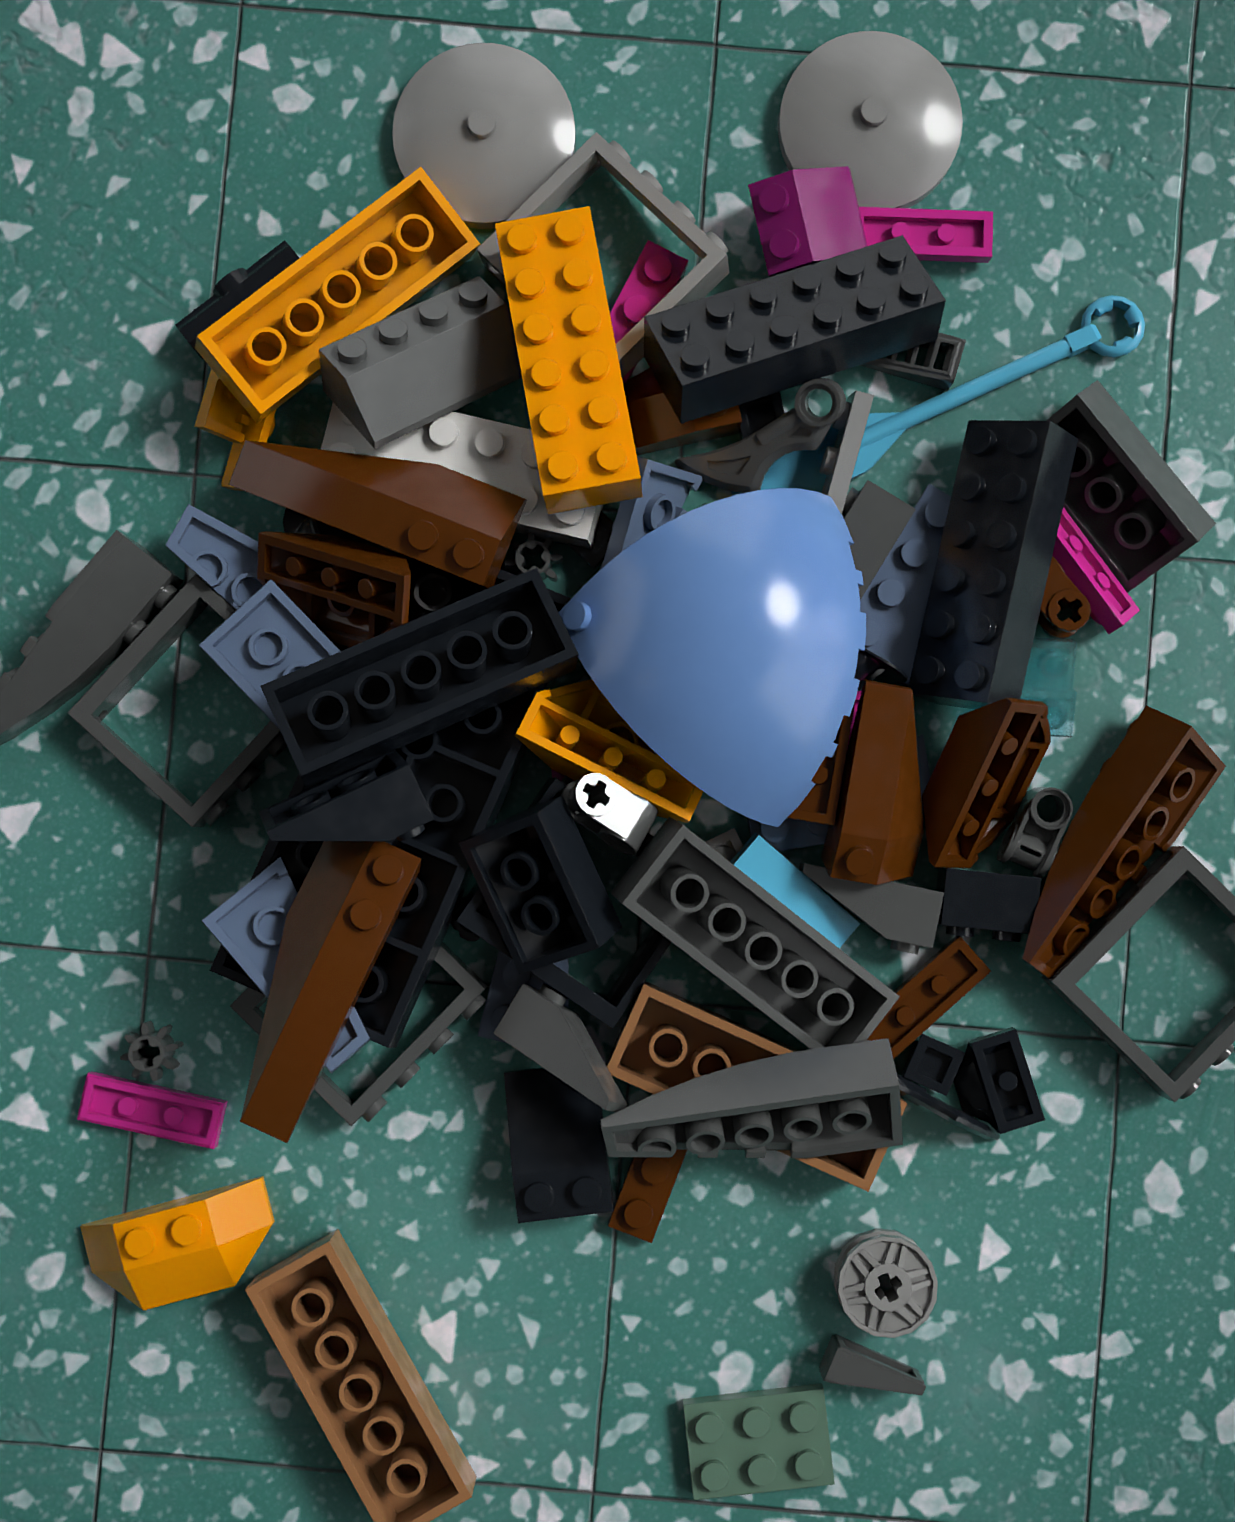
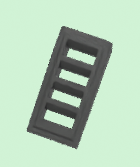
M938 333L937 340L908 349L904 362L896 361L898 353H895L886 358H880L860 366L948 391L954 383L966 340ZM919 347L928 349L923 366L915 365ZM938 352L946 354L941 370L933 368Z
M837 1334L831 1336L819 1365L823 1381L829 1383L923 1395L926 1388L918 1369Z

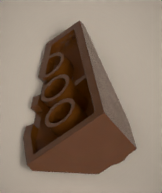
M650 368L623 383L636 455L739 434L742 424L739 405L681 424Z
M864 679L846 753L835 824L828 827L821 859L829 876L832 878L879 885L913 876L924 834L913 690L908 687Z

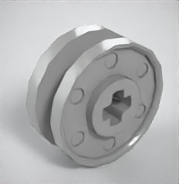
M876 1228L858 1234L843 1247L835 1263L833 1284L844 1312L856 1327L873 1336L896 1338L912 1333L929 1318L936 1304L938 1281L932 1262L913 1239L896 1230ZM887 1273L892 1288L883 1292L878 1277Z

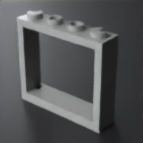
M596 132L506 221L553 213L602 165L702 259L645 316L704 298L729 274L728 256L726 254L728 248L725 243L712 231L705 234L694 224L696 222L694 215L682 202L677 200L673 204L662 194L663 188L650 172L644 170L640 173L630 164V156L618 142L612 140L608 143ZM495 231L477 248V251L485 268L506 287L497 233ZM644 317L616 344L622 378L644 357Z

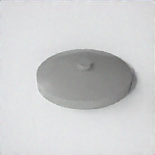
M860 31L848 33L827 41L816 48L799 64L792 74L783 94L779 111L778 138L780 149L789 171L793 169L848 166L851 170L859 207L910 208L933 192L947 174L961 140L962 108L957 89L944 66L919 44L905 37L887 32Z
M466 44L435 56L424 64L409 80L399 98L394 113L393 147L403 179L419 167H422L469 228L494 229L495 223L505 222L575 153L576 131L574 115L568 96L561 83L536 58L519 49L502 44Z

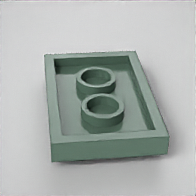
M822 1383L682 1399L694 1500L835 1484Z

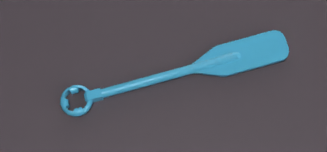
M1109 295L1098 298L1087 307L1082 315L1081 328L1065 335L1063 339L902 412L869 413L852 479L868 472L907 429L1066 357L1071 358L1088 349L1106 357L1115 358L1127 355L1138 347L1144 337L1145 321L1141 310L1134 302L1122 296ZM1113 307H1118L1126 311L1123 316L1127 320L1128 326L1135 328L1134 338L1125 336L1121 340L1114 341L1113 346H1108L1100 342L1102 337L1096 325L1090 324L1091 316L1094 314L1100 317L1104 313L1111 312ZM831 425L817 450L793 451L777 459L766 473L761 490L799 488L822 493L826 475L820 473V467L827 446L834 447L838 429L832 428ZM730 491L732 496L742 494L740 492Z

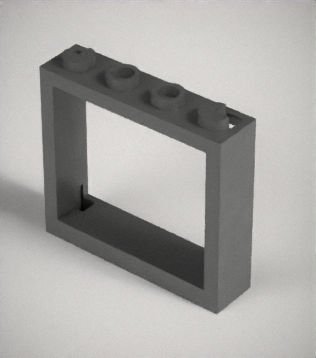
M197 574L188 581L69 710L68 714L191 827H204L206 823L212 826L220 816H224L230 806L226 802L238 789L242 792L246 791L259 778L262 771L258 767L270 754L273 757H277L286 749L287 744L280 729L270 721L205 793L192 804L102 721L208 605L225 620L237 611Z
M1170 846L1165 853H1162L1147 868L1148 872L1137 884L1133 883L1117 899L1118 905L1107 917L1102 916L1089 928V937L1051 979L1044 975L1041 977L1160 1096L1176 1102L1179 1098L1185 1099L1194 1093L1201 1084L1199 1077L1211 1065L1216 1066L1222 1063L1233 1052L1234 1046L1232 1043L1235 1041V1006L1167 1075L1076 986V983L1183 874L1235 923V896L1184 846Z
M444 942L440 946L435 961L465 990L355 1103L322 1071L314 1090L350 1126L361 1116L369 1122L387 1104V1101L381 1095L394 1082L402 1088L420 1070V1067L414 1061L427 1048L435 1054L454 1035L447 1027L459 1015L468 1020L487 1001L480 993L488 985ZM247 988L230 1007L260 1036L264 1013L259 1008L266 1002L267 998L264 994Z

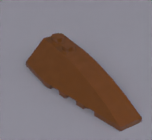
M249 440L244 442L229 485L487 588L495 584L527 501L525 498L438 464Z
M1146 705L1139 717L1128 727L1126 736L1113 755L1103 763L1100 774L1092 784L1070 823L1051 865L1034 913L1022 959L1048 979L1053 977L1089 937L1088 925L1094 918L1107 917L1118 905L1115 897L1128 881L1137 884L1148 872L1143 864L1156 850L1165 853L1175 842L1225 769L1226 765L1191 725Z
M384 841L323 842L286 915L240 1120L241 1123L288 1144L420 871L421 858Z

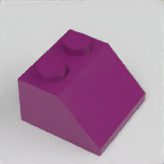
M848 166L793 169L748 185L768 276L772 277L868 246L851 170Z

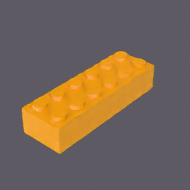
M419 167L197 335L195 349L257 424L321 375L320 348L403 311L468 261L480 246V243L423 168Z
M590 206L495 223L547 513L554 514L643 497L639 465Z

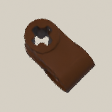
M1052 556L1037 623L1050 637L1065 639L1074 635L1078 629L1086 624L1089 620L1091 609L1086 596L1068 578L1061 565ZM1068 607L1073 615L1062 622L1058 619L1057 614Z

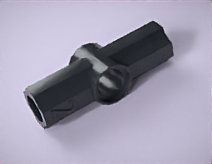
M284 240L247 270L239 268L231 271L215 285L213 296L175 324L176 327L202 358L195 349L197 335L299 259L298 255Z

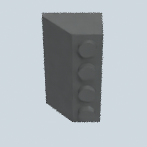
M480 276L319 349L323 391L374 449L522 378L512 318L508 306Z
M1098 380L1078 393L1046 420L1052 421L1078 439L1063 507L1127 593L1199 542L1216 524Z

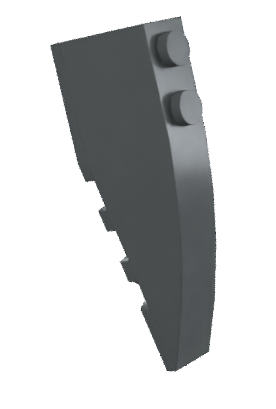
M116 530L48 610L45 616L52 623L39 637L30 636L22 646L20 652L24 654V661L20 667L5 672L0 677V745L14 739L55 712L88 686L140 635L158 610L162 611L179 592L177 588L184 580L142 545Z
M889 1038L873 1041L862 1040L852 1044L824 1048L813 1047L803 1051L790 1052L742 1063L691 1079L646 1097L601 1119V1129L608 1157H672L676 1149H681L697 1154L698 1158H717L719 1150H745L746 1158H765L766 1150H790L791 1158H812L903 1145L900 1085Z

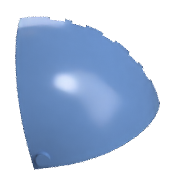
M775 488L737 494L693 509L661 525L624 549L602 567L558 612L579 654V660L616 712L667 764L693 785L726 807L760 823L779 827L814 787L815 783L812 781V778L825 757H833L838 746L834 740L836 739L843 716L850 717L857 696L860 680L854 677L858 662V652L865 651L866 613L860 612L858 587L864 584L862 571L856 570L850 549L854 542L846 522L831 496L799 488Z

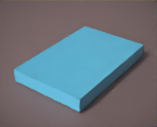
M757 833L751 836L730 861L838 948L844 944L860 925L855 918Z

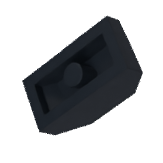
M1010 1027L969 1041L964 1058L953 1081L962 1111L989 1123L999 1134L1044 1121L1045 1117L1017 1030Z

